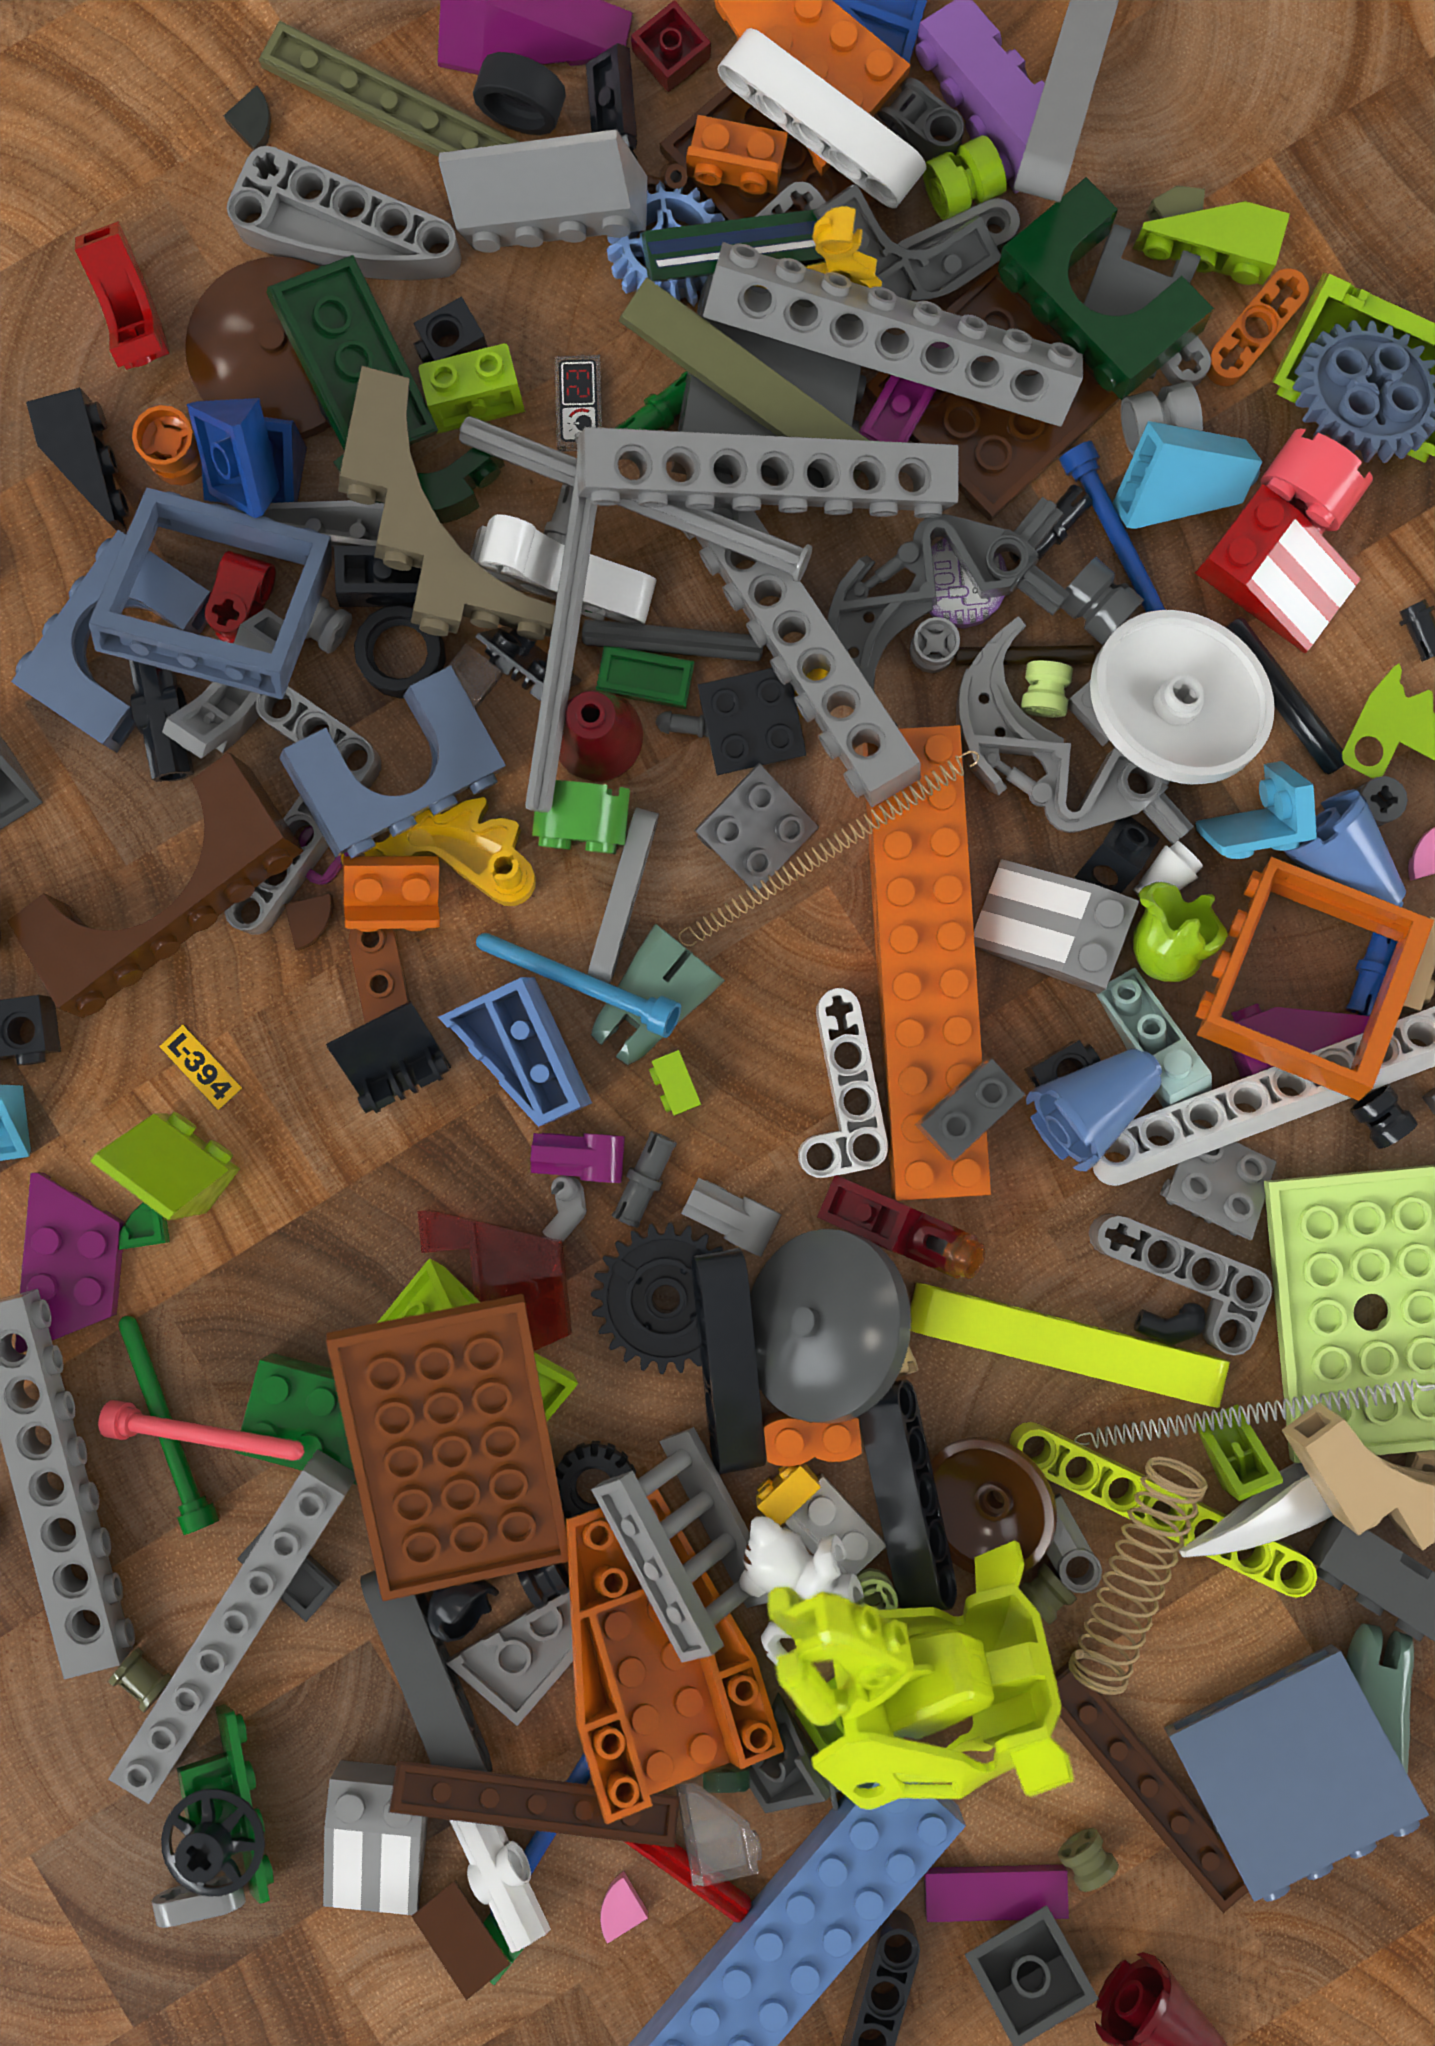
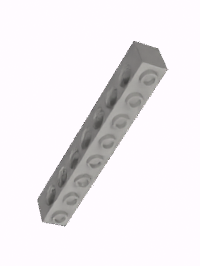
M722 242L703 313L704 318L1043 422L1062 426L1083 379V354L1077 353L1069 345L1045 343L1033 339L1029 334L1019 329H1000L988 325L984 320L974 315H955L943 311L939 306L929 301L914 302L898 297L894 292L884 287L869 288L853 283L846 276L839 273L829 272L824 274L805 268L802 263L794 259L782 258L779 260L760 254L755 248L746 244L731 245ZM761 285L767 288L769 292L764 294L756 293L750 287ZM805 299L814 303L815 306L806 308L798 305L795 301ZM844 314H854L860 319L857 321H847L841 316ZM890 328H900L903 331H905V333L901 335H892L888 333L886 330ZM945 342L950 346L945 349H937L931 344ZM990 356L994 360L984 363L976 360V358ZM1025 370H1035L1039 372L1034 376H1025L1021 374V372Z
M584 427L577 438L578 497L591 498V504L599 506L620 504V499H639V506L648 508L667 506V501H686V508L697 510L714 508V503H732V509L736 511H757L761 509L762 504L779 505V511L783 513H801L807 511V506L824 507V513L829 515L850 514L853 512V508L869 509V514L876 517L894 516L898 514V510L914 511V517L938 518L942 516L943 511L958 503V445ZM622 459L633 461L639 468V479L629 480L625 478L619 471L618 461ZM675 461L684 467L687 476L685 482H677L670 478L666 470L667 462ZM714 464H724L731 470L733 475L732 484H724L716 478ZM761 466H770L777 472L779 478L778 486H771L762 479ZM808 467L820 471L824 478L823 488H817L810 483L807 477ZM854 469L865 473L869 480L868 490H863L855 484L853 479ZM899 471L905 472L911 477L913 481L912 492L906 491L900 485L898 479Z
M714 472L720 482L732 484L733 479L730 474ZM714 503V508L707 509L769 534L754 511L733 510L732 503ZM684 532L685 536H686L689 540H691L692 538L696 537V536H693V535H691V534H688V533ZM696 537L703 548L699 551V554L706 568L712 576L719 572L727 584L722 589L728 602L736 612L743 609L750 621L746 623V627L752 639L759 648L766 645L774 658L770 660V664L776 676L783 685L790 682L798 693L794 700L802 716L807 722L814 719L823 733L818 735L826 753L832 760L839 757L848 770L843 773V776L852 793L857 798L864 795L873 808L921 779V762L801 581H793V575ZM745 560L756 562L748 569L736 568L738 563ZM767 596H775L780 599L771 606L759 604L760 600ZM791 632H799L804 635L800 641L795 643H788L782 640L785 635ZM818 668L829 672L821 680H811L806 677L811 670ZM842 705L849 706L854 710L851 715L845 718H837L830 714L835 707ZM863 743H872L879 748L871 756H861L855 752V749Z
M35 1289L0 1298V1440L61 1671L65 1680L120 1666L133 1649L135 1632L131 1620L124 1617L120 1602L123 1598L122 1582L120 1576L117 1573H113L109 1560L111 1553L110 1536L105 1527L101 1528L96 1511L99 1508V1494L95 1484L89 1482L84 1465L87 1462L86 1445L82 1437H77L73 1423V1418L75 1417L74 1399L69 1391H65L61 1378L63 1357L58 1346L53 1345L48 1328L51 1326L50 1308L44 1299L41 1300L39 1290ZM13 1334H18L25 1339L27 1343L26 1355L18 1353L13 1348L11 1342ZM24 1380L32 1381L37 1385L40 1392L39 1400L31 1399L26 1395L23 1388ZM36 1426L44 1427L49 1431L52 1438L51 1445H45L37 1439L35 1433ZM48 1472L56 1473L62 1478L64 1490L54 1489L49 1484L47 1479ZM59 1518L70 1520L76 1528V1535H68L63 1532L59 1524ZM71 1564L82 1566L88 1574V1580L76 1578L72 1573ZM83 1610H90L97 1614L100 1625L88 1623L84 1618Z
M316 1450L108 1780L150 1804L355 1481V1473L320 1450Z

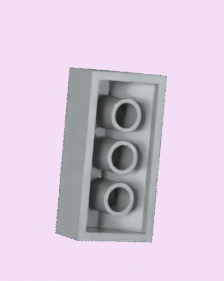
M617 129L439 153V166L456 230L474 250L490 253L498 251L500 247L514 245L534 248L541 246L543 242L557 240L577 243L584 241L586 237L601 235L621 238L629 235L630 232L646 230L648 176Z

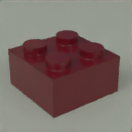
M675 0L631 35L633 53L667 92H670L711 58L710 40Z

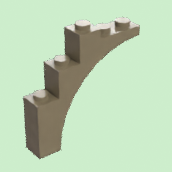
M362 366L339 475L338 492L346 493L347 498L360 504L372 505L375 501L384 503L375 558L383 559V563L386 566L397 570L408 571L411 570L412 566L421 568L410 623L420 625L419 629L427 634L447 636L448 632L457 634L462 616L470 618V623L481 628L497 629L498 625L517 629L516 633L528 639L543 640L545 636L551 637L556 605L527 596L493 577L460 548L439 522L421 488L410 453L406 418L410 378Z

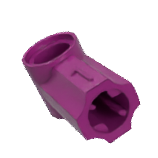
M534 1133L530 1158L531 1173L579 1176L580 1180L622 1183L625 1136L583 1133L582 1137L555 1133Z

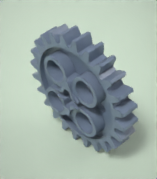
M1352 320L1346 330L1339 324H1335L1329 334L1322 331L1314 343L1311 342L1301 357V362L1295 369L1294 373L1299 377L1293 385V390L1301 392L1295 405L1309 408L1302 421L1304 423L1317 422L1319 426L1314 436L1317 433L1323 435L1327 433L1331 436V439L1346 445V448L1352 453L1360 450L1364 462L1368 463L1376 452L1383 463H1387L1394 453L1400 459H1403L1411 449L1417 451L1435 431V375H1430L1429 373L1435 365V360L1422 361L1420 355L1425 348L1423 346L1413 349L1409 348L1407 345L1410 335L1405 334L1399 340L1393 338V326L1391 325L1383 333H1379L1374 321H1370L1364 331L1361 330L1356 320Z

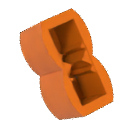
M778 1411L763 1418L767 1462L771 1464L796 1466L806 1463L814 1457L827 1462H842L853 1459L862 1453L858 1417L840 1423L828 1424L799 1420L782 1411Z

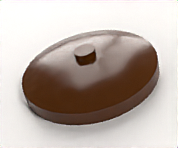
M289 257L259 258L232 268L207 288L190 317L185 344L189 374L203 401L259 398L264 417L294 421L302 439L317 435L331 427L321 414L316 393L266 294L268 286L319 268V266Z

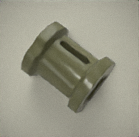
M138 1647L119 1666L108 1683L113 1687L119 1684L140 1702L139 1709L144 1713L163 1693L173 1676L169 1673L162 1675L142 1658L143 1651Z

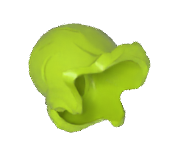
M1166 882L1151 883L1143 887L1138 893L1140 902L1146 907V910L1134 930L1133 951L1138 964L1148 976L1165 982L1186 980L1196 974L1204 959H1209L1210 956L1215 955L1222 948L1228 933L1212 909V904L1215 901L1213 894L1201 895L1195 901L1188 903L1183 900L1179 889L1175 885Z

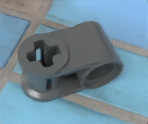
M907 78L901 86L902 92L889 107H882L877 115L892 132L916 149L925 162L945 152H951L956 156L957 149L962 144L964 132L962 116L936 97L922 82L915 78ZM944 135L950 138V141L939 142L933 137Z

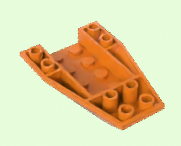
M658 1489L647 1496L659 1522L672 1514ZM599 1507L566 1519L576 1726L604 1822L609 1824L651 1807L650 1795L725 1764L732 1763L738 1768L743 1769L784 1752L757 1658L731 1613L715 1625L724 1646L712 1656L681 1663L601 1508ZM682 1530L669 1540L682 1565L696 1555ZM707 1572L692 1582L705 1608L720 1596Z

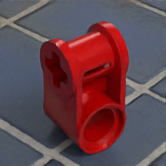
M229 550L222 556L217 570L216 581L205 607L206 621L221 641L234 644L240 624L263 610L274 586L275 565ZM235 614L238 615L237 620H234ZM225 619L228 620L226 626L223 624Z

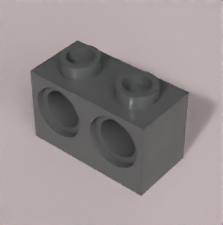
M987 1059L982 1061L926 1113L915 1126L947 1160L954 1161L1013 1107L1025 1093L993 1059Z

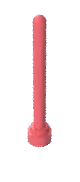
M119 1400L107 1402L102 1408L98 1420L101 1435L117 1440H126L139 1433L293 1461L299 1460L304 1454V1446L299 1441L143 1415L133 1403Z

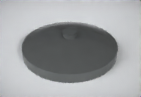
M819 1229L803 1233L785 1243L771 1256L760 1271L750 1293L760 1390L780 1411L799 1420L830 1424L844 1422L860 1416L877 1404L888 1392L900 1373L907 1354L911 1331V1310L906 1286L900 1272L891 1258L872 1241L854 1233L835 1229Z

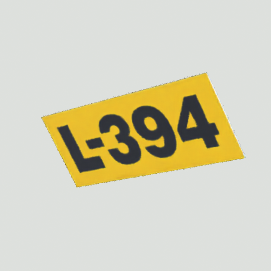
M184 1025L178 1028L159 1046L218 1110L242 1089Z

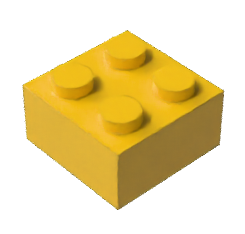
M806 1463L796 1466H779L778 1471L780 1473L772 1480L768 1477L756 1489L759 1492L756 1494L757 1507L766 1517L775 1521L779 1526L821 1488L818 1476Z

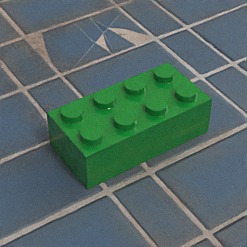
M275 1353L260 1359L240 1431L299 1441L304 1446V1454L299 1460L293 1461L236 1450L234 1453L302 1471L318 1449L354 1472L332 1368Z

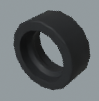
M496 52L487 55L484 59L473 90V97L481 111L495 122L524 134L544 135L551 133L556 127L566 92L565 86L558 76L544 65L515 53Z
M404 605L383 607L370 614L359 627L354 643L356 663L370 685L384 695L399 699L404 698L403 695L409 686L443 670L446 660L444 641L441 636L422 632L419 629L420 625L410 623L413 608ZM403 625L414 628L423 636L427 646V657L425 664L417 673L408 678L397 679L389 677L379 670L374 661L373 649L376 640L382 632L391 627Z

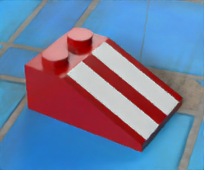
M1264 484L1247 501L1195 572L1196 575L1303 653L1308 652L1361 580L1301 511Z

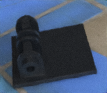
M506 626L478 633L476 638L487 646L485 653L490 657L489 662L507 676L511 675V679L514 682L525 675L526 678L522 683V688L528 690L535 683L529 693L541 701L548 654L536 645L537 640L524 638L516 633L517 629ZM573 673L570 687L576 686L582 681Z
M773 668L697 684L700 705L705 718L717 775L753 768L758 763L766 765L807 756L797 705L794 700L793 686L790 682L783 685Z
M411 1001L326 1044L359 1094L357 1098L365 1113L372 1110L375 1113L381 1112V1108L396 1101L395 1096L397 1095L401 1101L406 1099L404 1091L408 1089L413 1094L418 1093V1084L422 1088L436 1080H443V1074L449 1072V1068H451L450 1063Z

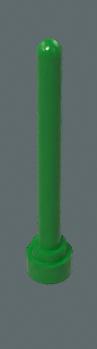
M130 1315L124 1316L119 1320L118 1328L150 1416L172 1419L137 1320ZM158 1437L182 1505L178 1506L181 1515L176 1517L182 1534L187 1535L218 1522L219 1517L214 1504H208L206 1496L200 1497L181 1441Z

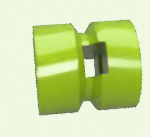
M981 135L960 145L956 156L951 152H945L925 162L927 169L922 174L924 185L934 210L942 220L949 219L970 209L972 201L981 204L989 199L1003 195L1006 191L1007 182L1002 160L993 142L986 135Z

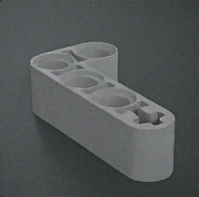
M1104 1214L1093 1221L1089 1230L1090 1243L1098 1252L1212 1297L1204 1318L1206 1325L1202 1331L1203 1338L1207 1344L1229 1355L1243 1354L1251 1348L1272 1295L1271 1281L1266 1274L1258 1269L1127 1217ZM1117 1228V1232L1136 1239L1133 1247L1118 1242L1111 1243V1240L1105 1237L1107 1229ZM1161 1240L1166 1245L1167 1256L1161 1264L1154 1266L1149 1261L1148 1250L1154 1242ZM1206 1258L1210 1264V1274L1203 1282L1197 1283L1192 1276L1193 1265L1199 1259ZM1250 1276L1254 1285L1253 1292L1248 1298L1240 1300L1236 1293V1285L1242 1277ZM1233 1319L1237 1326L1236 1336L1230 1342L1222 1343L1219 1337L1220 1327L1227 1320Z

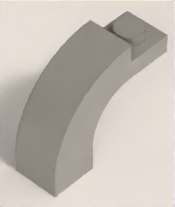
M265 608L240 624L234 644L272 653L284 620ZM212 682L201 695L166 719L162 733L199 758H203L214 749L224 753L258 719L259 715L256 710L258 693Z

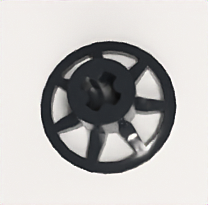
M218 1788L199 1790L184 1797L168 1815L161 1837L162 1854L170 1874L187 1890L208 1897L227 1895L242 1888L259 1869L265 1849V1834L262 1822L249 1802L229 1790ZM212 1799L226 1800L234 1804L237 1809L220 1824L215 1822L216 1810ZM202 1800L200 1824L196 1825L194 1821L180 1816L187 1806ZM243 1814H245L253 1827L255 1840L245 1837L232 1838L230 1832ZM174 1825L185 1834V1837L178 1844L175 1853L172 1849L171 1838ZM254 1851L250 1867L241 1875L236 1862L231 1858L232 1854ZM220 1871H223L232 1880L231 1883L224 1885L206 1884Z

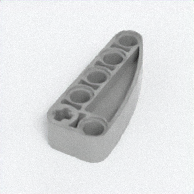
M262 146L250 153L228 199V216L242 241L250 247L276 257L296 258L322 267L354 255L365 278L386 280L445 278L454 274L461 264L462 257L455 231L445 220L275 147ZM313 190L322 191L315 199H304ZM353 208L364 209L357 217H346V214ZM261 213L258 220L251 223L244 222L249 215ZM401 225L406 227L399 235L392 236L387 234L394 226ZM444 243L448 245L446 250L441 253L434 254L428 252L435 244Z

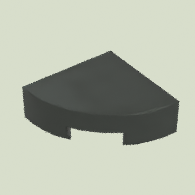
M256 85L223 115L227 124L252 150L267 145L271 124L269 105L264 94Z

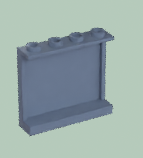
M1332 1644L1164 1727L1254 1902L1262 1898L1266 1902L1276 1900L1290 1891V1884L1304 1877H1307L1308 1880L1321 1878L1333 1870L1332 1863L1348 1855L1353 1859L1363 1857L1376 1849L1377 1845L1375 1842L1391 1834L1394 1837L1410 1834L1419 1828V1820L1429 1816L1342 1652Z

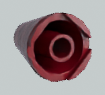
M603 690L586 691L568 700L559 761L567 771L586 780L605 782L620 777L633 767L643 743L642 723L633 706L623 697Z
M1145 1952L1138 1953L1137 1955L1142 1959L1132 1964L1123 1960L1107 1977L1098 1995L1099 2000H1097L1096 2008L1102 2011L1101 2025L1095 2022V2026L1100 2038L1108 2046H1227L1226 2041L1167 1966L1154 1955Z

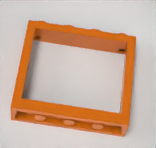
M1270 857L1261 873L1253 870L1245 887L1243 895L1251 899L1246 911L1237 910L1228 930V935L1235 938L1229 952L1221 950L1212 970L1211 976L1218 978V982L1213 993L1205 991L1195 1013V1017L1202 1019L1197 1035L1360 1101L1374 1087L1435 920ZM1270 892L1397 941L1350 1069L1221 1017Z

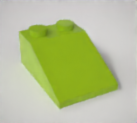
M173 1112L171 1115L167 1113H154L98 1151L90 1160V1162L168 1221L206 1214L240 1170L239 1167L230 1161L233 1154L214 1140H210L208 1143L204 1142L193 1133L196 1126L177 1112Z

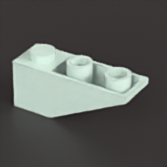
M1136 968L1111 980L1104 991L1096 994L1127 1050L1135 1048L1141 1052L1147 1051L1159 1062L1162 1069L1160 1075L1161 1086L1154 1095L1163 1108L1212 1090V1074Z

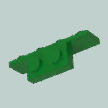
M226 1704L216 1706L215 1710L223 1753L177 1768L182 1799L199 1790L218 1788L229 1790L241 1796L252 1806L250 1791L256 1789V1779L251 1762L249 1760L244 1762L241 1744L247 1742L244 1719L240 1713L235 1715L234 1710ZM212 1799L216 1810L215 1822L221 1824L237 1809L234 1804L226 1800ZM202 1800L196 1801L184 1809L186 1818L194 1821L196 1825L201 1823ZM258 1807L253 1808L262 1822L265 1834L264 1822L261 1812ZM243 1814L230 1832L232 1838L245 1837L255 1840L253 1827L245 1814ZM254 1851L242 1852L245 1871L250 1867ZM267 1854L263 1855L259 1869L251 1880L248 1881L250 1894L259 1904L270 1901L267 1885L274 1883L273 1870Z

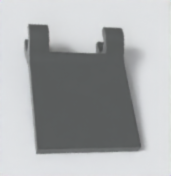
M1114 224L1111 233L1106 239L1083 304L1095 312L1109 316H1122L1137 312L1155 299L1180 276H1183L1190 283L1201 256L1183 250L1169 277L1122 259V254L1132 230ZM1156 372L1152 374L1149 378L1153 380V378L1156 375Z

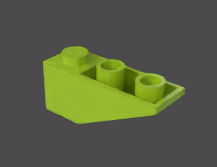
M1244 201L1147 221L1143 223L1132 249L1142 251L1147 257L1160 261L1167 259L1177 261V259H1180L1182 251L1185 250L1201 256L1196 269L1197 272L1208 273L1214 271L1231 276L1234 281L1240 284L1253 285L1257 283L1263 285L1276 266L1290 213Z

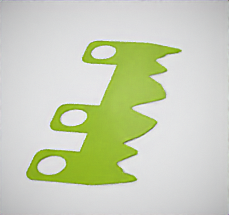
M1400 663L1390 670L1370 694L1342 752L1343 762L1347 766L1372 779L1384 775L1399 742L1435 761V713L1433 712L1432 691L1426 690L1412 697H1406L1404 687L1400 683L1402 673ZM1363 737H1374L1379 740L1383 747L1382 759L1374 766L1362 765L1355 756V746Z

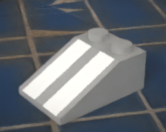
M1001 859L974 928L975 948L1099 994L1108 986L1139 900L1092 883Z
M340 1760L329 1781L324 1827L323 1906L413 1915L419 1910L428 1817L388 1813L396 1766Z

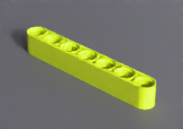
M916 1283L910 1306L912 1332L1210 1407H1220L1230 1365L1228 1360L923 1283Z
M1033 1422L1022 1423L1011 1433L1009 1443L1022 1452L1027 1439L1032 1436L1044 1438V1450L1040 1455L1030 1459L1040 1468L1046 1479L1130 1519L1127 1512L1129 1509L1141 1507L1135 1501L1134 1494L1140 1491L1149 1492L1143 1487L1140 1480L1145 1475L1040 1424ZM1075 1457H1084L1087 1463L1085 1472L1076 1478L1067 1477L1066 1466L1068 1462ZM1117 1478H1127L1129 1487L1125 1495L1120 1498H1110L1108 1491L1110 1484ZM1151 1479L1145 1480L1149 1487L1159 1493L1173 1498L1189 1500L1187 1497L1161 1488ZM1139 1496V1500L1150 1508L1158 1501V1499L1153 1497ZM1199 1501L1195 1502L1198 1513L1194 1518L1189 1519L1191 1530L1188 1534L1182 1535L1184 1537V1546L1195 1539L1194 1531L1199 1522L1205 1519H1212L1214 1526L1227 1515ZM1175 1503L1186 1515H1190L1193 1511L1192 1504ZM1173 1507L1170 1508L1168 1515L1182 1516ZM1143 1512L1132 1513L1138 1521L1146 1526L1168 1533H1176L1168 1524L1160 1519L1152 1518V1515ZM1170 1520L1180 1532L1186 1528L1185 1520ZM1167 1537L1180 1544L1179 1537ZM1280 1540L1255 1547L1254 1553L1249 1558L1243 1560L1238 1559V1551L1206 1556L1294 1598L1303 1597L1310 1593L1317 1581V1572L1312 1561L1292 1546ZM1289 1561H1297L1295 1575L1288 1580H1281L1280 1573L1282 1567Z

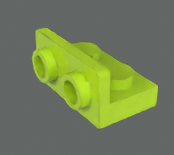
M505 343L424 363L418 367L427 407L438 428L437 434L460 428L465 419L470 416L486 422L525 412L509 347Z

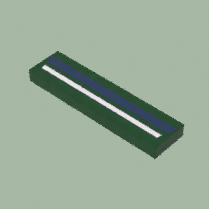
M816 209L644 231L641 236L648 278L654 283L714 275L722 242L731 245L746 244L755 248L760 254L779 260L790 258L800 263L825 260L815 250L816 244L813 240L814 226L818 221L813 213Z

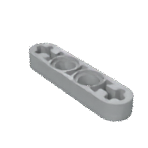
M636 807L631 820L587 974L611 984L659 819V813Z

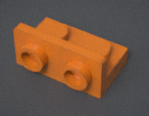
M697 115L692 144L688 147L686 155L687 176L693 177L698 182L709 186L723 183L738 186L750 194L760 195L765 192L777 194L788 132Z
M343 856L345 928L373 932L379 929L422 931L427 928L440 927L438 856H357L352 859L350 856Z

